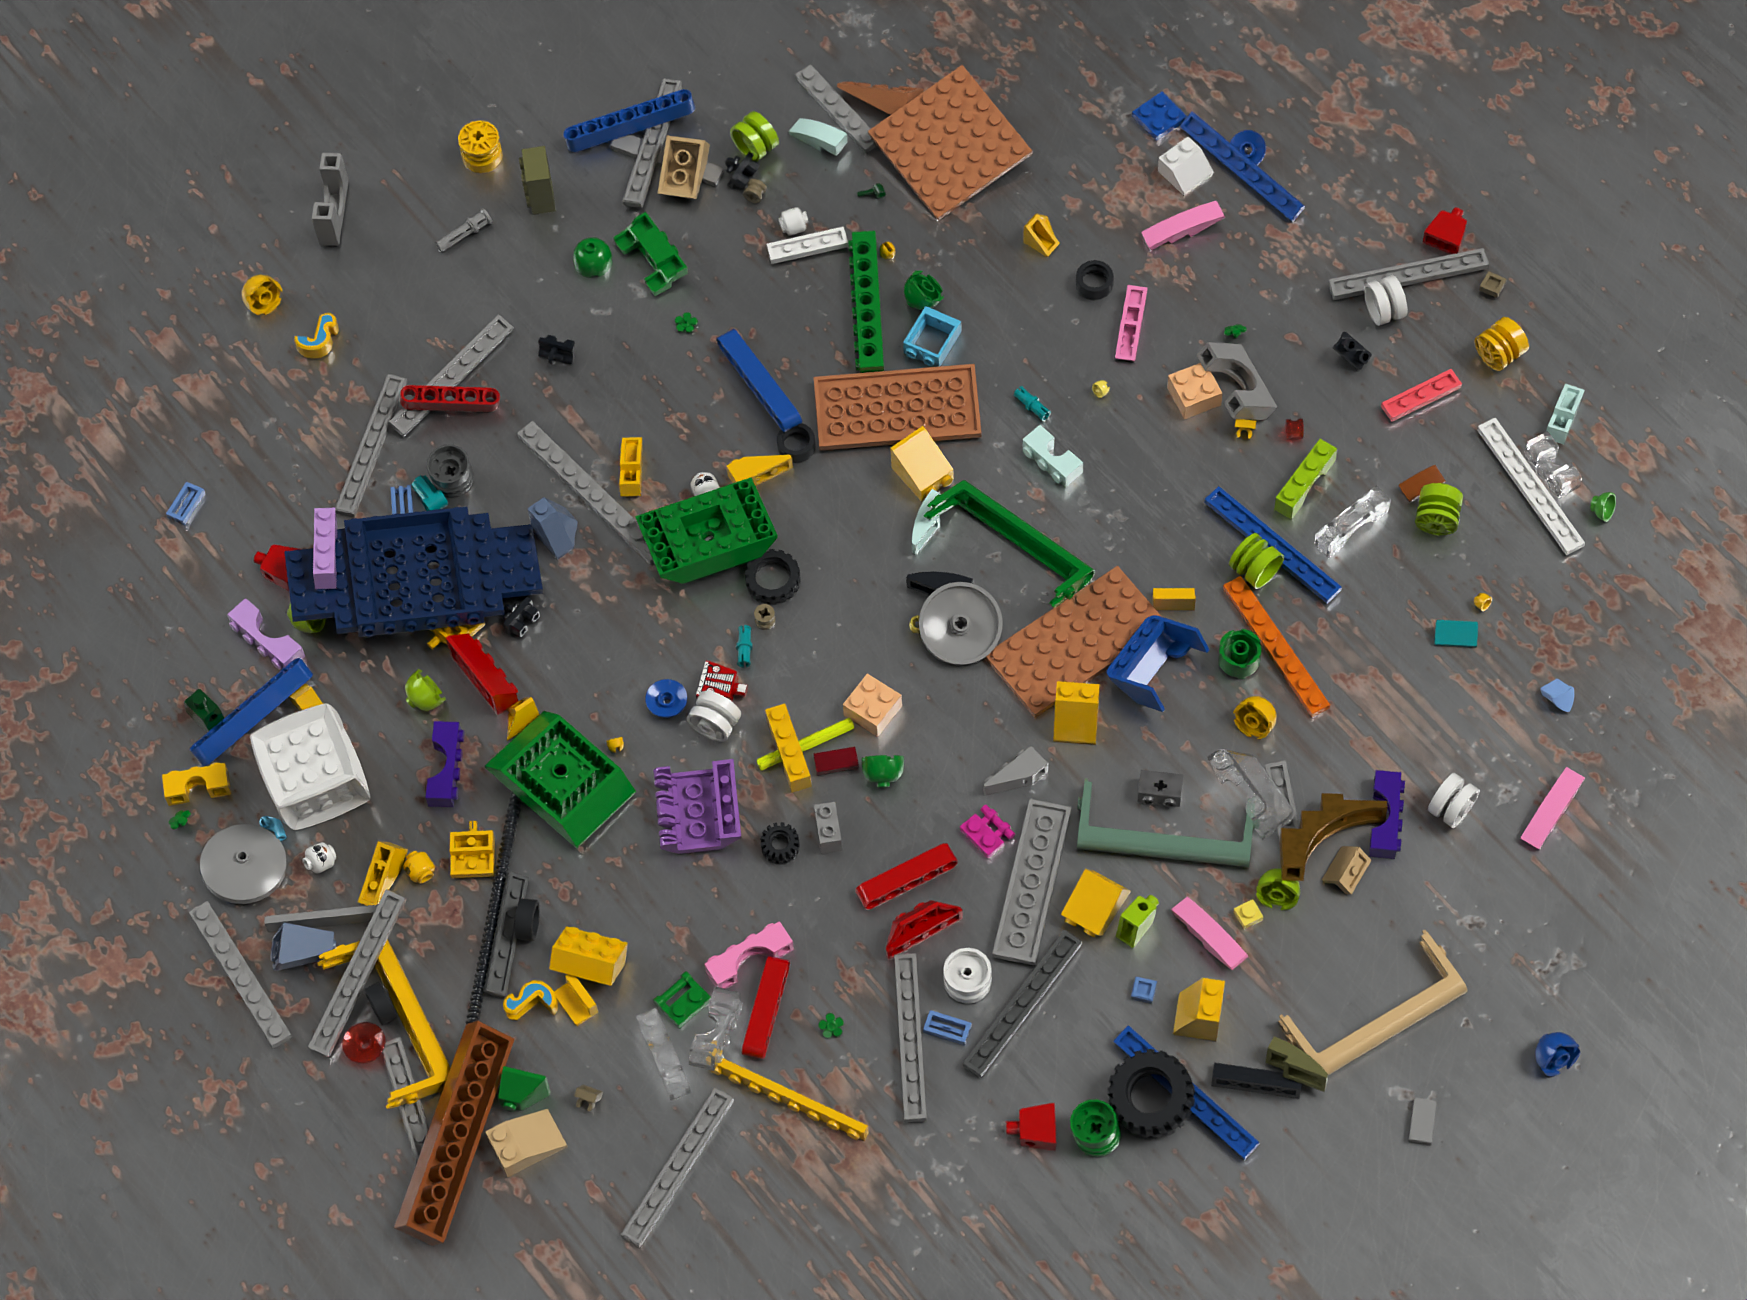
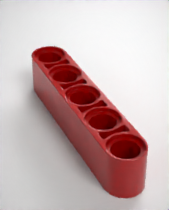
M408 385L403 387L400 393V404L408 410L494 412L499 407L500 401L498 390L484 387ZM412 395L414 399L407 400L405 396ZM433 396L435 399L429 401L426 400L425 397ZM451 396L455 400L447 401L445 398ZM473 397L475 401L468 402L465 398ZM491 397L495 399V401L488 402L486 401V399Z
M943 843L863 882L855 889V892L864 908L869 910L953 869L958 864V860L948 843Z
M771 956L767 957L743 1042L742 1055L759 1059L765 1058L787 980L790 960Z

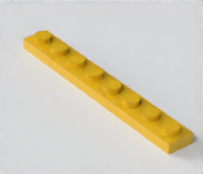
M710 1052L706 1059L707 1066L712 1073L716 1075L723 1074L735 1084L739 1085L742 1083L748 1086V1089L754 1093L759 1094L761 1092L766 1094L770 1100L776 1103L781 1101L795 1112L802 1111L814 1121L821 1120L827 1123V1126L833 1130H843L847 1132L846 1134L855 1140L860 1138L865 1141L869 1134L868 1125Z

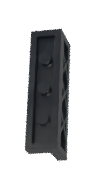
M1214 1062L1211 1086L1300 1099L1302 1083L1283 1077V1072Z

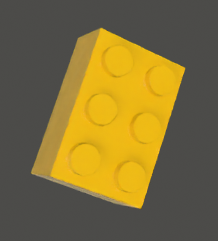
M566 926L552 947L549 969L612 986L625 965L628 943L617 938H608L598 933H590L579 930L576 927Z

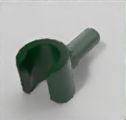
M880 183L875 184L872 189L857 192L858 197L875 194L879 199L886 196L884 187Z

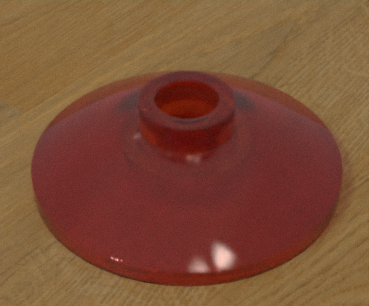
M361 1022L353 1025L347 1030L342 1041V1048L346 1057L358 1064H366L376 1060L383 1053L386 1045L384 1032L378 1025L371 1022ZM365 1043H369L367 1048H362Z

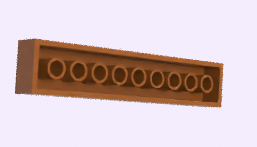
M480 1021L466 1024L395 1223V1229L431 1246L444 1243L497 1092L503 1066H506L513 1046L514 1038Z

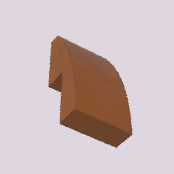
M1433 465L1400 483L1399 487L1411 503L1420 497V491L1423 486L1431 483L1444 484L1446 480L1436 465Z

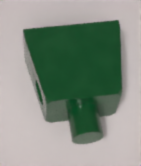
M201 689L196 690L184 701L186 713L206 732H209L225 718L218 705ZM212 716L214 720L209 722V718Z

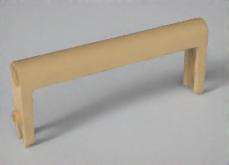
M1423 930L1422 941L1419 944L1443 977L1441 981L1320 1053H1317L1288 1015L1284 1017L1281 1014L1278 1023L1287 1035V1042L1312 1057L1330 1075L1467 993V987L1447 959L1443 947L1437 945L1430 934Z

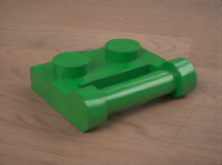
M686 971L680 975L681 978L667 991L653 999L656 1006L679 1029L712 1001L711 996ZM685 985L690 987L671 1006L666 1004Z

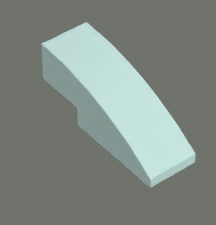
M799 118L789 131L791 136L819 151L825 149L836 156L847 143V133L815 120Z
M1568 384L1564 385L1548 424L1545 439L1564 445L1585 390Z
M934 489L924 499L915 519L912 534V553L915 555L940 527V516L932 520L924 517V514L932 509L927 505L940 494Z

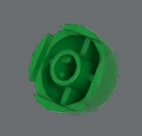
M594 237L580 241L573 252L575 269L580 275L587 278L598 275V277L603 276L612 266V253L609 246L603 240Z
M915 271L904 285L903 292L907 304L912 308L922 311L925 306L933 309L944 298V296H941L943 292L942 287L931 275L924 276L921 274L923 271Z
M887 755L862 757L863 774L870 782L877 783V787H890V783L900 779L904 772V756L894 755V758Z

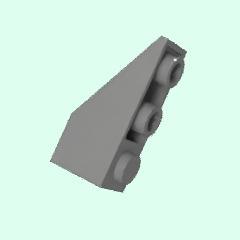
M1032 746L1027 750L1023 749L1012 762L1005 763L996 775H991L984 781L983 794L986 796L1033 785L1048 773V762Z

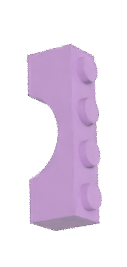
M314 508L313 577L315 589L336 588L335 542L337 539V517L335 508Z
M246 598L227 614L230 620V627L235 632L240 631L243 634V638L250 645L255 644L262 656L271 658L272 664L277 669H283L296 658H305L302 647L289 635L280 638H269L260 632V626L263 621L260 610Z

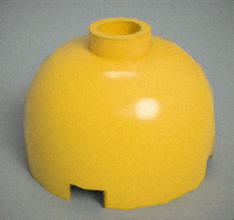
M255 275L243 285L242 300L245 306L254 314L264 313L267 315L280 304L281 298L279 296L280 292H282V287L280 283L270 276Z
M1251 696L1242 700L1233 711V714L1235 713L1236 716L1234 719L1235 725L1248 737L1254 735L1258 737L1257 739L1265 738L1276 724L1277 714L1275 708L1268 700L1260 696Z

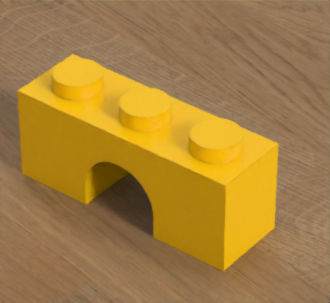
M212 763L210 766L191 767L189 770H174L168 772V774H162L164 797L169 806L190 802L189 793L197 785L206 786L210 798L232 794L229 771L225 763Z

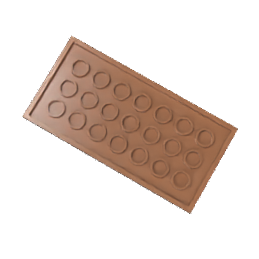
M975 364L814 377L819 451L894 445L922 426L934 441L982 437Z
M1116 566L1077 592L1072 599L1065 600L1059 606L1053 608L997 645L985 659L1032 716L1036 718L1055 705L1057 681L1088 683L1108 669L1146 618L1153 615H1161L1125 573Z

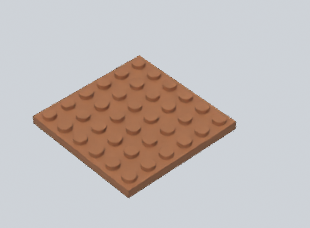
M963 65L868 131L869 136L938 221L1033 154L1031 148Z

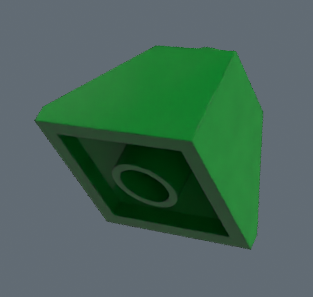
M503 1066L498 1099L504 1109L508 1111H523L550 1096L551 1091L546 1076Z

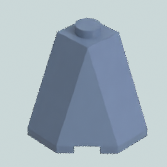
M543 497L528 508L533 533L557 560L574 549L578 521L565 507Z
M283 923L272 939L270 959L275 962L272 966L273 970L279 971L324 960L320 959L319 955L336 948V940H333L334 932Z

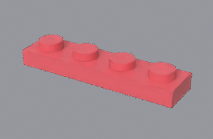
M1449 369L1382 402L1381 408L1390 421L1393 422L1460 389L1462 383L1453 370Z

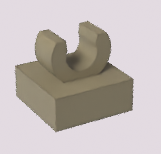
M586 1085L577 1087L574 1096L579 1099L576 1102V1106L581 1107L583 1101H587L589 1104L587 1111L593 1110L595 1103L601 1100L603 1091Z

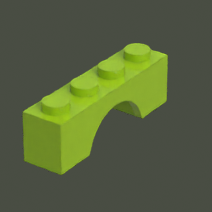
M1319 439L1276 496L1274 510L1292 520L1303 505L1314 482L1322 474L1325 475L1336 461L1337 448Z

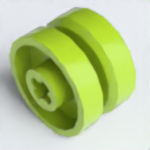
M751 111L743 118V122L736 123L730 129V135L736 147L745 157L750 151L754 154L752 159L756 162L761 160L766 155V152L772 151L779 144V138L772 125L766 118L755 111Z

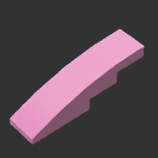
M1213 201L1172 216L1141 233L1152 251L1167 241L1172 244L1188 234L1192 237L1224 219L1225 216L1218 202Z
M1127 286L1115 359L1134 362L1136 360L1148 291L1147 287Z
M1566 767L1520 839L1540 850L1560 817L1565 813L1585 777Z
M1188 896L1171 909L1173 915L1187 926L1188 931L1203 943L1204 948L1231 970L1248 958L1246 952Z

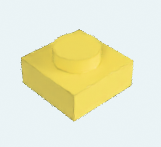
M1253 899L1234 908V913L1244 929L1262 921L1264 918Z

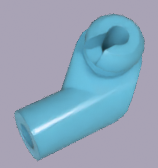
M270 816L260 818V826L274 832L277 839L284 841L287 838L281 820Z

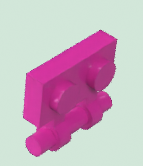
M984 805L980 811L985 816L981 819L975 813L960 826V831L989 859L1004 847V841L1001 838L1005 835L1010 840L1015 836V833L1007 822H1003L998 817V813L994 809ZM991 822L998 828L995 832L988 826Z

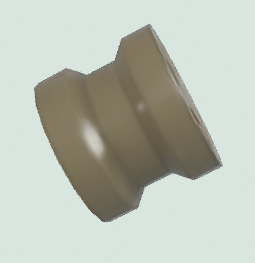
M750 179L748 188L744 190L743 196L752 203H760L762 194L766 192L767 187L758 179Z
M761 604L754 610L755 623L758 628L768 630L774 626L776 618L772 606Z

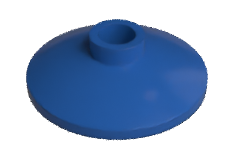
M1244 130L1237 133L1231 139L1230 143L1256 165L1262 162L1266 153V143L1259 133L1252 130ZM1252 148V152L1247 154V150Z
M671 679L655 682L649 687L645 696L649 711L661 718H670L681 713L688 699L683 685ZM665 700H670V701H671L670 703H667V704L663 703Z

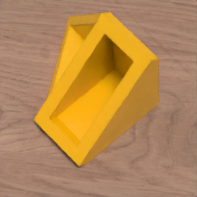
M1035 214L1023 227V243L1046 257L1060 244L1054 235L1048 216Z
M532 697L522 698L507 708L509 712L507 741L523 731L529 723L540 715Z

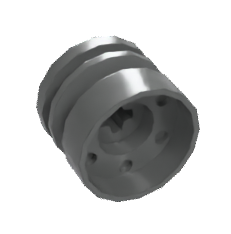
M442 445L431 452L427 459V470L431 482L437 491L440 490L445 497H458L465 494L471 488L474 479L467 453L456 445Z

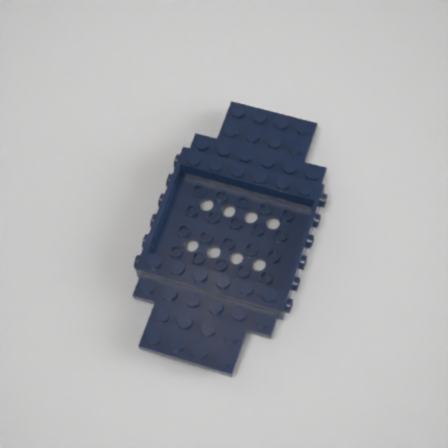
M467 507L344 520V528L337 529V539L335 542L337 571L335 589H315L313 577L314 548L284 551L293 622L335 617L337 634L358 631L359 637H371L374 635H390L418 630L476 625L484 623V617L504 615L502 598L543 594L531 524L491 528L489 513L469 515ZM429 546L437 548L434 553H427L425 549ZM394 551L396 555L392 558H387L384 556V553ZM436 562L439 564V567L437 569H429L428 564ZM389 567H395L398 569V571L395 574H389L386 572V570ZM432 579H440L442 583L438 586H433L430 584V581ZM397 583L400 585L398 590H390L388 588L390 584ZM435 595H442L444 600L435 602L432 598ZM398 599L403 603L399 607H394L391 605V602Z

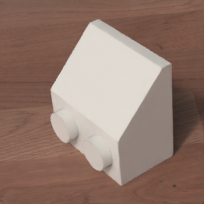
M1189 137L1183 139L1158 159V172L1184 196L1214 173L1202 149Z

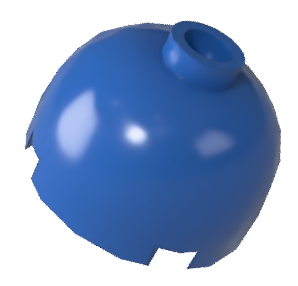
M1562 1032L1545 1034L1540 1038L1536 1047L1535 1059L1547 1076H1556L1561 1074L1558 1069L1565 1065L1569 1069L1577 1061L1581 1052L1578 1048L1580 1046L1568 1034Z

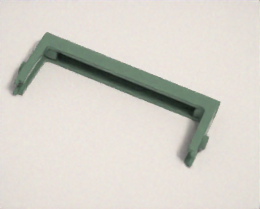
M1085 778L1083 798H1078L1077 810H1081L1077 849L1249 867L1253 829H1257L1258 816H1254L1256 796H1253V799H1248L1243 841H1224L1090 826L1089 812L1092 782Z

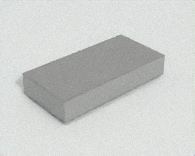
M1414 1098L1409 1142L1431 1145L1437 1101Z

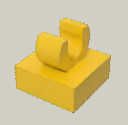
M1236 419L1235 427H1240L1237 430V437H1240L1242 430H1247L1248 438L1250 439L1252 437V430L1250 428H1256V421Z

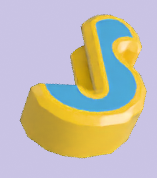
M331 313L320 315L314 339L294 336L297 351L307 358H321L327 355L333 346L331 334L337 335L339 331L336 317Z
M533 980L522 986L517 998L513 994H509L503 1001V1008L507 1018L518 1020L540 1001L554 1016L558 1011V1001L555 992L549 985L543 981Z

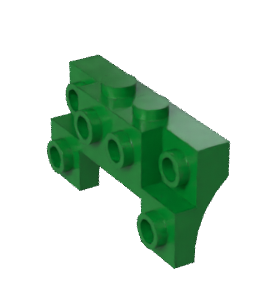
M646 212L635 217L625 230L613 237L614 242L624 255L638 248L653 267L655 272L644 278V281L654 296L670 289L672 282L688 274V268L679 257V252L675 245H670L666 233L658 229Z

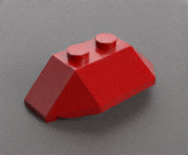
M930 900L926 903H919L914 907V910L908 913H901L892 923L885 948L886 958L890 960L894 958V955L903 953L962 920L963 910L959 906Z

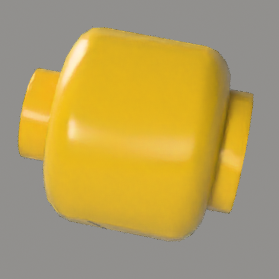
M413 851L406 856L407 860L404 862L403 868L413 882L422 884L434 876L435 865L426 852Z

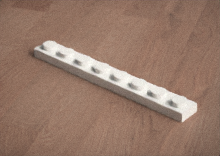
M1493 418L1479 425L1477 431L1563 552L1568 555L1584 547L1585 542L1497 419Z

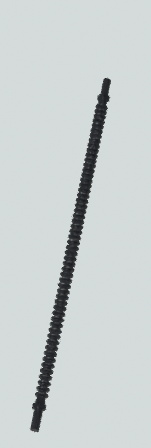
M513 792L510 793L512 797L509 798L510 803H508L510 808L507 809L508 814H506L505 824L507 825L503 827L505 829L502 832L504 836L501 838L503 842L500 843L502 847L499 851L501 853L498 854L499 859L497 860L499 864L496 865L498 870L495 871V881L492 883L495 887L491 889L493 891L490 894L492 898L489 900L491 904L488 905L490 910L487 911L488 916H486V920L488 921L485 922L487 927L483 929L486 933L482 934L484 939L481 940L483 944L480 948L482 950L479 951L481 956L478 957V960L480 962H477L478 968H476V972L478 973L474 975L477 979L473 981L475 985L472 986L474 991L471 992L473 997L470 998L472 1002L469 1003L471 1008L468 1009L470 1014L466 1016L469 1019L465 1022L466 1024L480 1019L478 1015L481 1014L479 1009L482 1008L480 1003L483 1002L481 997H484L483 991L488 972L487 968L489 967L488 962L491 956L490 951H492L491 945H493L497 916L500 910L499 905H501L500 899H502L504 882L506 880V871L509 870L507 865L510 864L509 859L511 855L509 854L512 853L510 848L513 847V837L516 835L514 831L517 830L515 826L518 824L516 820L519 819L517 815L520 811L518 809L521 808L520 803L522 802Z

